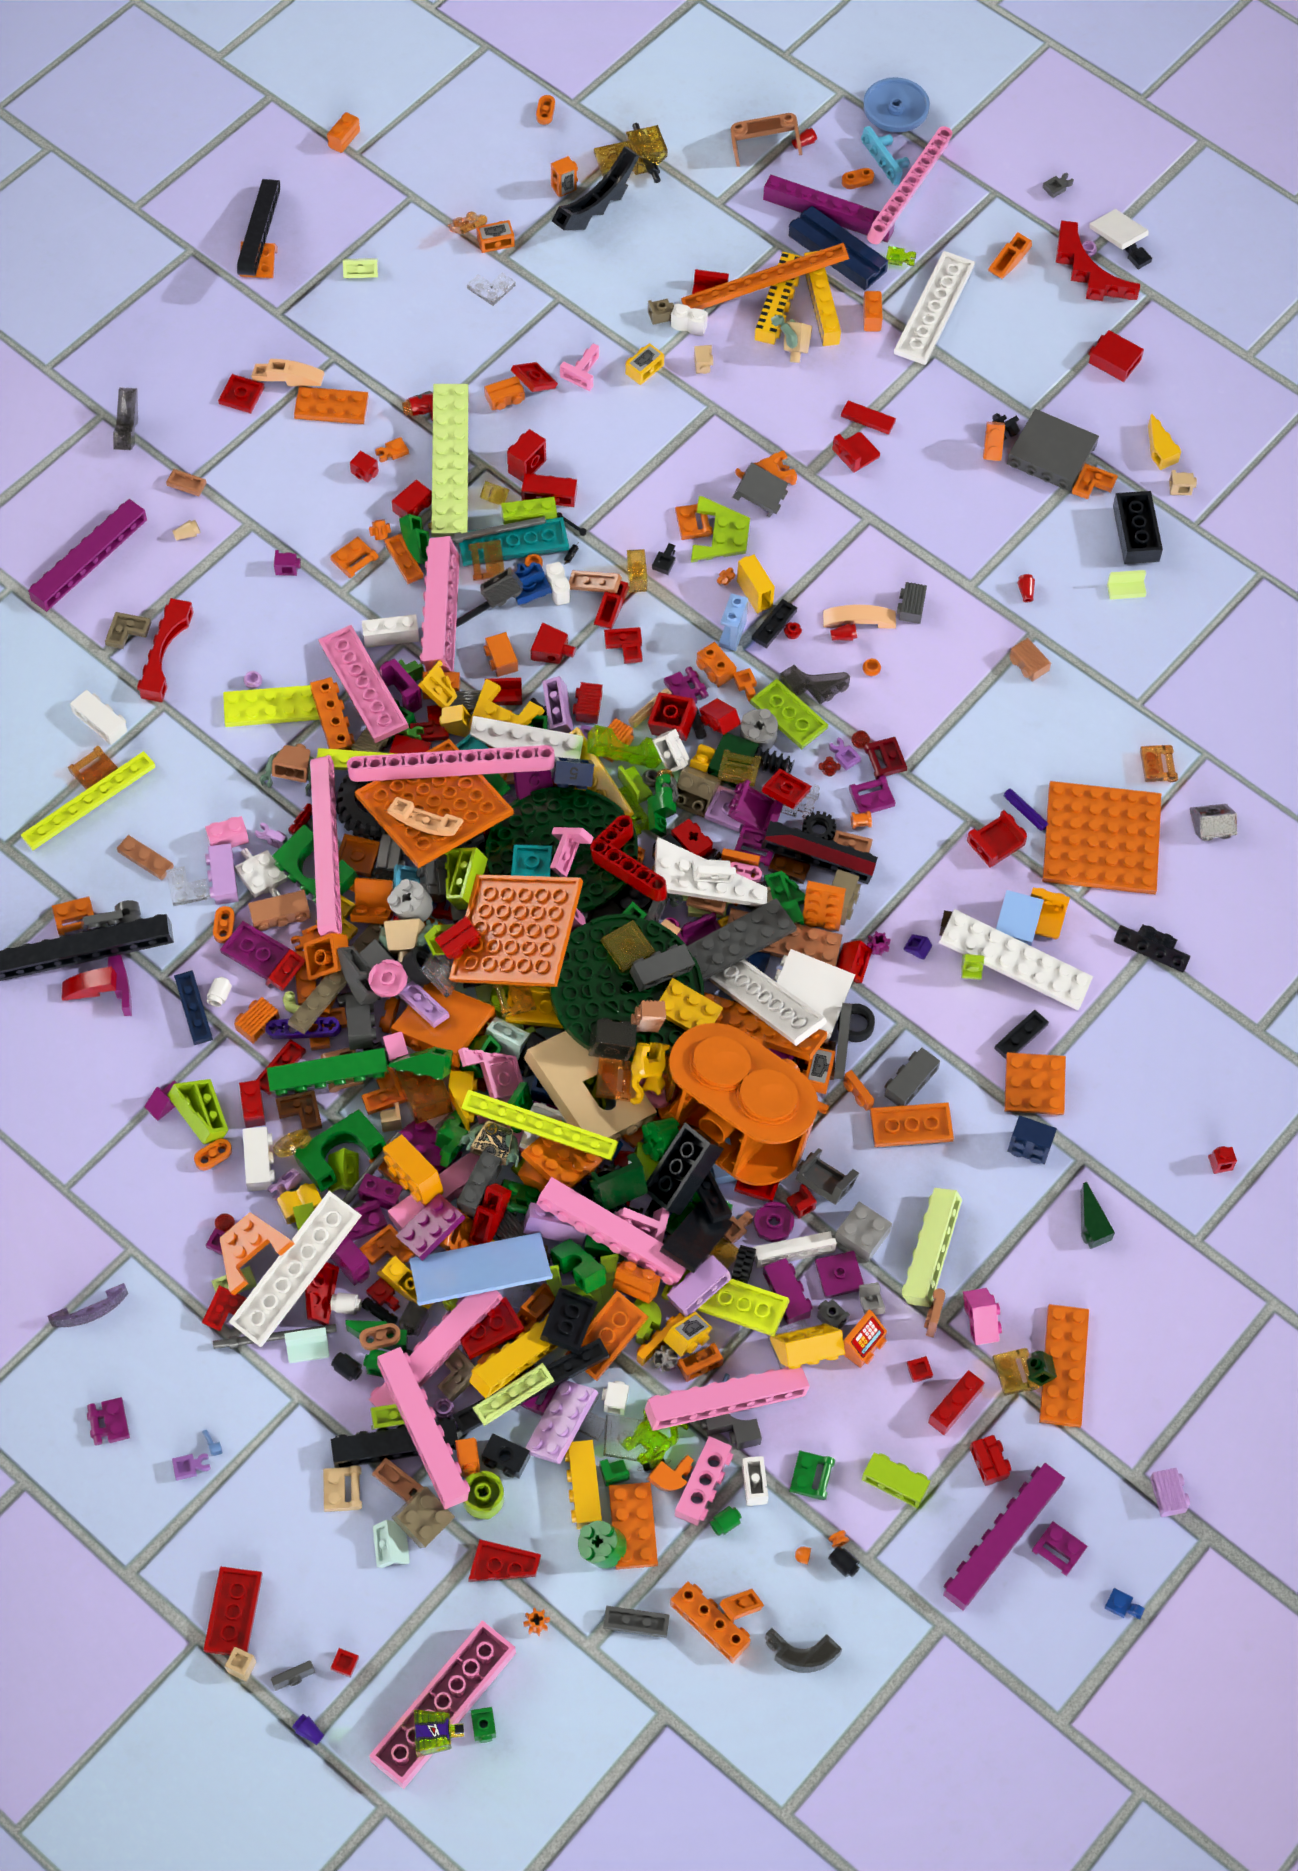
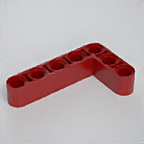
M621 815L617 817L592 841L590 849L593 862L652 900L663 901L667 897L666 880L619 850L632 838L634 830L630 816Z

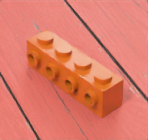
M332 677L310 682V689L328 748L351 750L355 740L353 734L348 732L347 727H350L348 717H344L342 710H345L342 699L339 700L337 693H339L337 682L333 683Z
M687 1581L670 1599V1606L733 1663L750 1645L749 1633L742 1627L738 1628L734 1624V1620L731 1621L726 1613L723 1614L718 1610V1605L714 1600L703 1596V1591L696 1584L692 1585Z

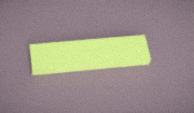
M541 1363L472 1408L485 1426L553 1383L554 1379L545 1365Z

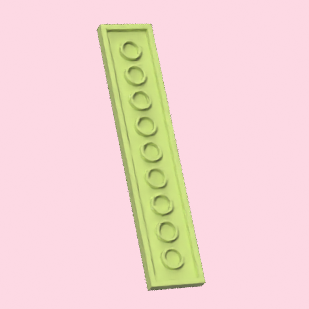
M433 384L432 537H445L457 532H468V384Z

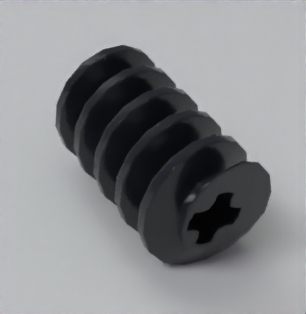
M763 746L759 747L753 762L756 769L762 767L764 772L769 769L770 774H774L775 771L777 772L779 769H782L791 774L795 760L790 762L789 755L784 760L783 753L776 757V751L769 754L770 748L763 752Z

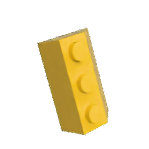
M826 1323L777 1334L774 1337L770 1336V1341L780 1363L789 1367V1369L800 1368L801 1364L806 1363L809 1365L818 1364L823 1359L836 1360L838 1356L845 1354L842 1330Z

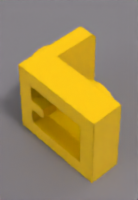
M699 744L696 755L691 759L689 767L707 772L716 749Z

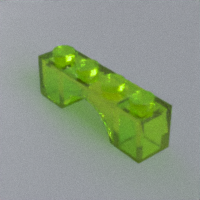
M594 725L588 732L587 753L655 769L662 762L652 741L654 740L653 738L646 737L640 745L629 746L622 743L615 736L611 728Z

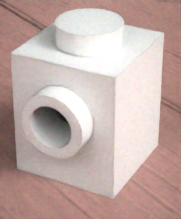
M621 1381L608 1382V1387L603 1388L601 1400L605 1401L604 1412L624 1415L629 1385Z

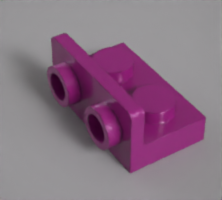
M365 1174L358 1189L359 1199L365 1202L378 1199L380 1207L389 1210L399 1203V1196L403 1188L401 1185Z
M378 1199L374 1201L368 1200L362 1206L353 1208L362 1216L347 1235L352 1241L380 1231L388 1225Z

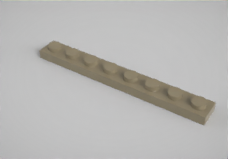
M370 923L353 943L352 946L358 953L375 939L381 943L379 941L381 931L379 925L381 924ZM342 968L338 972L325 976L288 1020L290 1027L303 1034L307 1032L347 984Z

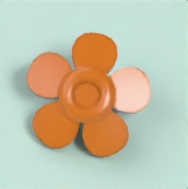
M730 567L726 571L722 570L719 573L720 577H718L717 583L727 585L735 577L734 569Z

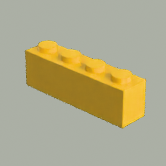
M593 1440L572 1442L565 1454V1462L570 1463V1469L566 1470L567 1482H572V1490H569L570 1503L574 1502L575 1509L571 1510L572 1523H576L577 1529H581L591 1522L602 1521Z

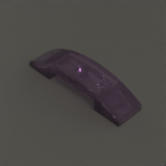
M125 1283L106 1290L107 1299L72 1314H69L66 1307L48 1315L51 1326H79L108 1314L128 1295Z

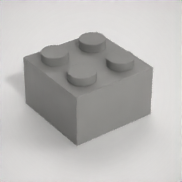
M858 1202L836 1231L835 1239L836 1242L848 1250L854 1251L857 1256L869 1262L889 1235L892 1223L861 1202Z

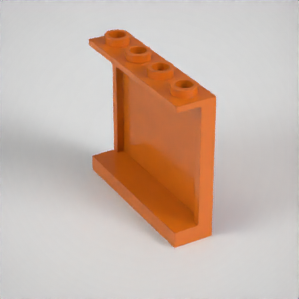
M431 981L422 989L448 1011L449 1018L433 1028L408 1005L391 1026V1033L402 1032L406 1046L414 1051H422L431 1047L452 1050L451 1065L459 1068L460 1056L458 1050L467 1048L485 1023L493 1021L496 1017L495 1008L490 1004Z

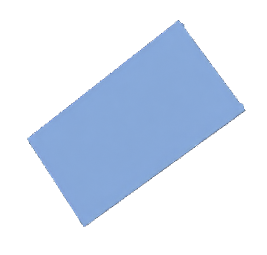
M540 1232L429 1254L423 1261L418 1257L409 1258L419 1306L549 1280L553 1276Z

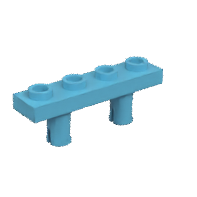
M871 126L864 127L861 136L862 143L869 150L871 156L874 157L892 184H899L903 174L902 169L908 168V165H910L909 159L904 157L895 160L885 147L892 145L893 137L890 134L878 137Z

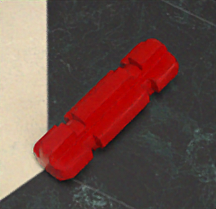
M310 803L306 804L303 808L304 811L300 812L294 820V824H291L288 828L291 835H294L308 822L309 816L313 815Z

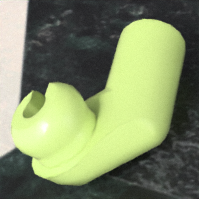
M285 992L283 996L284 1007L288 1012L294 1014L300 1006L296 1004L294 992Z

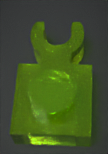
M888 246L886 259L889 260L888 264L902 266L904 262L909 266H914L916 252L910 251L905 253L904 248Z

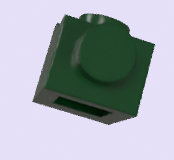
M1035 1351L1031 1354V1358L1026 1360L1029 1370L1028 1380L1042 1386L1057 1378L1051 1355L1043 1351Z

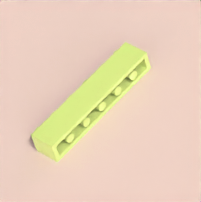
M934 1188L932 1195L929 1197V1207L923 1217L924 1224L922 1230L919 1231L918 1244L913 1251V1261L907 1271L908 1278L906 1284L902 1287V1295L908 1304L931 1307L933 1292L938 1285L962 1202V1198L957 1190Z

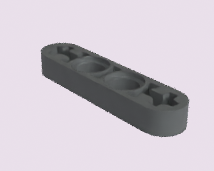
M842 1003L834 1079L844 1080L852 1004Z

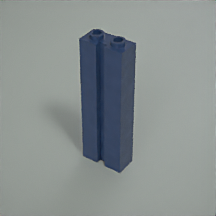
M813 206L804 210L800 218L798 217L790 222L788 236L810 252L820 251L844 243L849 259L830 266L864 291L887 272L889 260Z

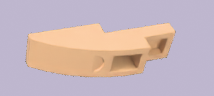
M270 359L268 364H255L251 377L254 381H286L287 386H321L325 373L316 367L283 359Z

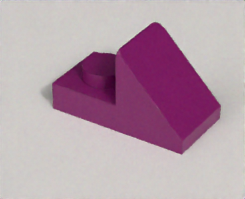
M175 1080L163 1090L156 1087L144 1106L157 1121L175 1107L167 1096L173 1084L177 1083Z

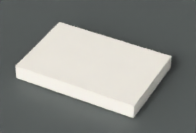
M1117 209L1089 223L1091 230L1122 250L1148 236L1146 228Z

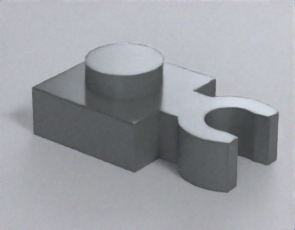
M1064 173L1060 179L1055 176L1044 182L1042 188L1054 198L1065 192L1066 187L1072 186L1074 179L1066 180L1068 173Z

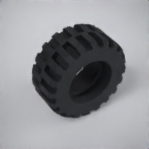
M346 775L343 783L339 786L336 801V812L339 814V821L342 824L345 823L344 828L347 831L352 830V835L354 836L361 835L366 839L373 837V840H380L382 834L388 833L370 813L361 810L355 802V791L372 781L354 782L350 780L349 775Z

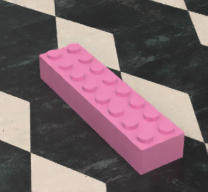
M450 536L429 538V546H426L428 561L425 562L427 576L424 577L426 591L423 593L425 607L422 610L424 622H422L423 637L421 638V646L423 650L420 653V662L424 664L426 672H429L439 660L443 664L441 666L443 672H454L460 555Z
M482 1620L369 1755L370 1762L401 1788L405 1789L438 1749L436 1744L439 1743V1747L444 1741L443 1737L437 1738V1741L436 1738L431 1739L429 1744V1739H425L423 1748L424 1740L421 1739L419 1747H416L418 1743H416L415 1722L417 1721L415 1717L417 1716L415 1715L417 1714L415 1713L417 1712L415 1711H418L419 1723H422V1712H424L423 1723L430 1722V1718L431 1722H435L436 1718L439 1720L438 1722H442V1719L445 1720L449 1717L451 1733L455 1725L462 1720L516 1654L515 1646Z

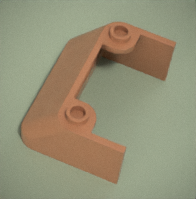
M785 113L734 123L731 126V137L737 167L740 166L737 147L738 140L795 130L799 155H802L796 115Z

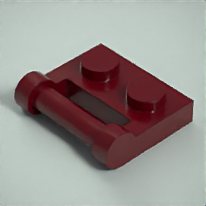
M896 737L868 743L863 747L875 771V779L883 775L889 776L907 771V765ZM879 749L886 768L881 769L875 750Z

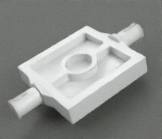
M245 848V851L243 849L241 854L246 860L235 866V872L253 897L256 898L265 893H270L272 897L280 896L276 888L287 882V876L274 865L276 861L269 851L266 850L252 856L247 848Z

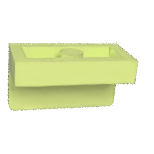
M378 258L343 259V278L378 277Z
M1146 571L1111 572L1107 582L1109 598L1145 597L1144 579Z

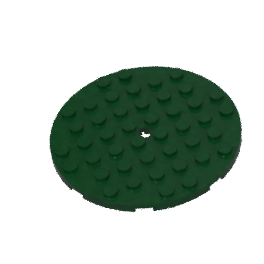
M556 786L532 791L527 797L521 800L518 798L509 805L513 808L514 814L490 828L485 847L486 857L488 858V871L490 875H511L514 845L552 846L553 861L560 842L551 834L554 827L583 828L593 836L594 840L617 817L625 815L624 811L609 798L588 789L583 791L573 789L572 786H568V788ZM633 826L634 834L632 838L619 850L637 861L638 840ZM579 844L567 877H576L583 880L577 909L581 913L593 910L607 903L627 885V883L593 862L590 849L591 844ZM551 869L550 877H560Z
M630 914L601 916L592 919L581 927H577L570 933L557 987H549L552 1007L559 1022L566 1032L582 1047L609 1060L632 1063L637 1043H647L650 1045V1042L668 1044L670 1048L665 1052V1055L669 1054L677 1039L686 1030L666 1019L658 1032H635L634 1026L631 1025V1015L635 1014V1008L639 1007L643 1000L645 1002L647 1000L649 1002L651 1000L658 1002L672 979L640 992L629 971L636 960L640 958L645 960L650 958L655 952L660 951L662 953L673 945L677 944L680 946L685 943L662 924ZM691 955L695 963L692 970L674 979L704 996L701 970L697 960ZM623 984H628L631 986L632 991L628 993L621 987Z

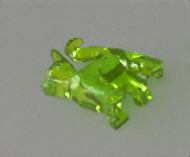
M643 1410V1421L637 1425L633 1436H627L621 1445L627 1451H630L638 1444H641L646 1449V1452L640 1453L636 1460L641 1465L649 1462L650 1468L653 1469L663 1459L665 1452L677 1443L679 1439L678 1427L688 1430L689 1426L685 1423L670 1427L671 1437L668 1438L659 1430L652 1431L646 1412Z

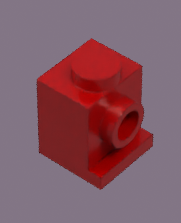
M1221 1146L1208 1155L1214 1174L1232 1171L1237 1162L1233 1147Z

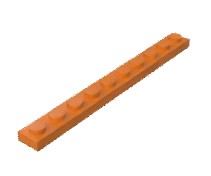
M840 243L683 297L681 301L682 304L689 306L691 309H705L848 260V252L844 243Z

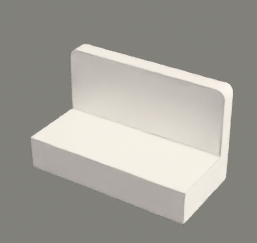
M694 859L692 862L694 881L731 883L736 875V868L731 867L730 861Z

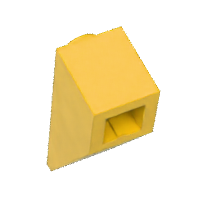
M1151 414L1148 423L1151 458L1159 469L1162 470L1179 462L1181 449L1162 427L1161 422Z
M451 1071L448 1085L449 1097L466 1130L470 1131V1125L474 1123L475 1114L462 1110L461 1107L468 1090L478 1091V1079L474 1078V1071Z
M396 1256L389 1258L376 1273L396 1292L423 1312H426L434 1304L418 1305L412 1271Z

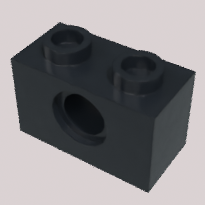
M492 1433L481 1455L482 1462L490 1469L497 1468L503 1471L502 1473L509 1478L516 1477L520 1479L530 1459V1450ZM504 1454L511 1457L508 1461L500 1460V1457Z

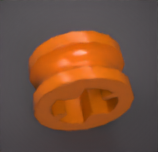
M845 1530L836 1532L828 1538L829 1542L833 1543V1549H836L838 1546L841 1547L850 1541L848 1537H845Z

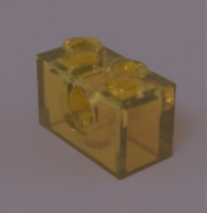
M645 549L627 550L626 563L629 592L647 591L648 581Z

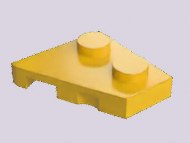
M439 660L418 686L441 708H445L454 702L457 694L451 686L448 675H444L441 668L443 664Z

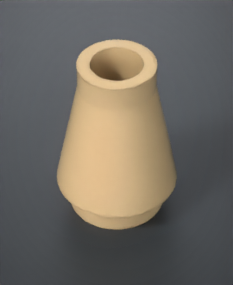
M189 520L173 530L176 541L196 537L197 534L201 533L196 520Z

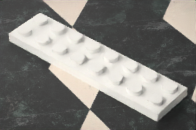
M943 251L894 349L895 355L924 365L927 364L974 268L975 261Z
M956 909L952 912L939 941L940 944L963 955L984 956L985 966L1076 1010H1079L1093 978V976Z
M745 959L707 979L795 1046L827 1023L825 1017Z
M328 1191L292 1238L295 1244L284 1254L279 1255L229 1323L258 1346L262 1347L362 1215L331 1191Z

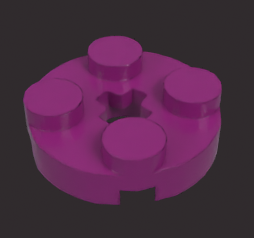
M780 1202L764 1204L763 1207L756 1211L754 1216V1228L758 1237L770 1242L786 1240L794 1227L793 1213ZM772 1218H776V1221L780 1223L776 1224V1226H772V1224H770L768 1221H772Z

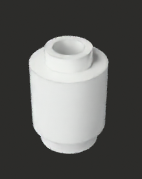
M224 977L215 978L208 991L207 1002L215 1007H221L231 990L232 985L229 983L230 981Z
M338 1293L332 1295L331 1310L336 1313L356 1315L357 1311L361 1310L362 1299H359L358 1294Z

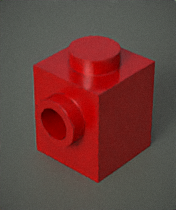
M361 450L350 461L351 473L367 483L372 478H375L379 472L378 461Z

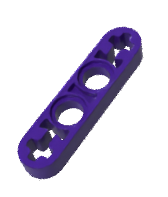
M335 1017L318 1018L313 1023L318 1025L317 1030L314 1032L307 1030L305 1034L299 1031L290 1033L289 1019L271 1020L265 1027L268 1036L274 1040L335 1037L339 1035L342 1029L341 1024ZM332 1024H334V1025L336 1026V1027H333L332 1030H329V1028H328V1027H331ZM277 1026L278 1029L273 1033L271 1030H274Z

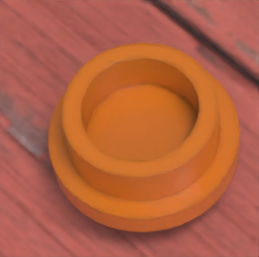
M868 659L863 664V672L868 676H876L881 671V665L876 659Z

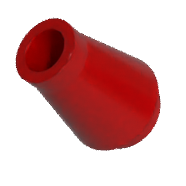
M806 128L800 133L801 147L813 144L817 140V135L813 128ZM795 138L792 140V144L795 149H798L797 140Z
M1031 574L1021 575L1018 577L1017 584L1023 602H1032L1034 600L1035 579Z
M848 623L830 630L832 641H853V639L857 638L855 624Z

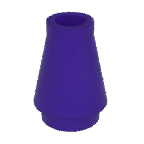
M302 1714L292 1726L296 1734L313 1742L316 1746L325 1736L309 1715Z

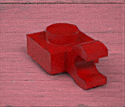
M381 1277L366 1290L367 1295L382 1306L386 1303L394 1312L400 1308V1302L393 1296L395 1290Z

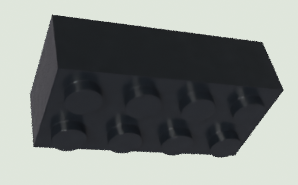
M1151 491L1116 493L1113 510L1124 564L1159 562L1163 548Z
M684 1123L647 1180V1194L666 1211L681 1216L724 1148L700 1128Z

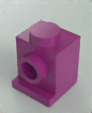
M275 550V575L297 576V570L301 569V558H297L296 553H279V550Z

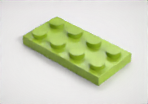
M777 678L750 699V704L756 709L770 710L777 719L778 729L801 750L828 729V724Z

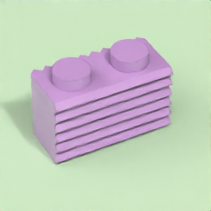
M1177 1468L1153 1472L1150 1481L1155 1493L1160 1516L1166 1517L1186 1513L1188 1506H1190V1499L1188 1494H1184L1183 1475L1181 1473L1178 1474Z

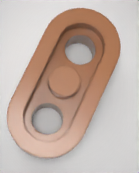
M393 1323L367 1328L359 1336L360 1344L365 1350H375L395 1345L401 1337L400 1329ZM389 1333L394 1334L392 1338L387 1337ZM369 1338L374 1339L372 1343L366 1342Z

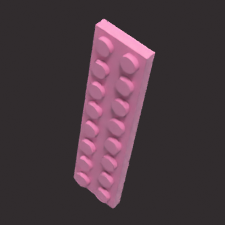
M352 625L318 639L320 646L375 743L409 728L406 719Z

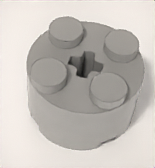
M768 709L752 710L744 714L741 721L740 737L759 744V747L763 746V752L767 748L771 749L777 739L778 722L775 716Z
M402 880L387 898L391 910L400 920L420 919L424 922L433 910L431 896L416 881Z

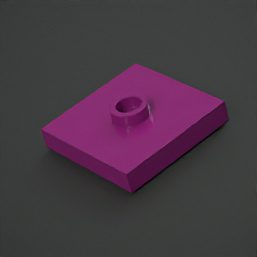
M551 770L513 772L517 799L521 800L527 797L532 791L553 787Z
M854 1251L815 1259L825 1299L858 1292L859 1286L864 1285Z

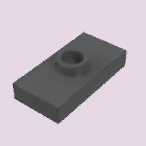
M309 1660L272 1677L271 1681L275 1691L288 1685L295 1686L301 1683L303 1678L314 1674L315 1670L312 1662Z

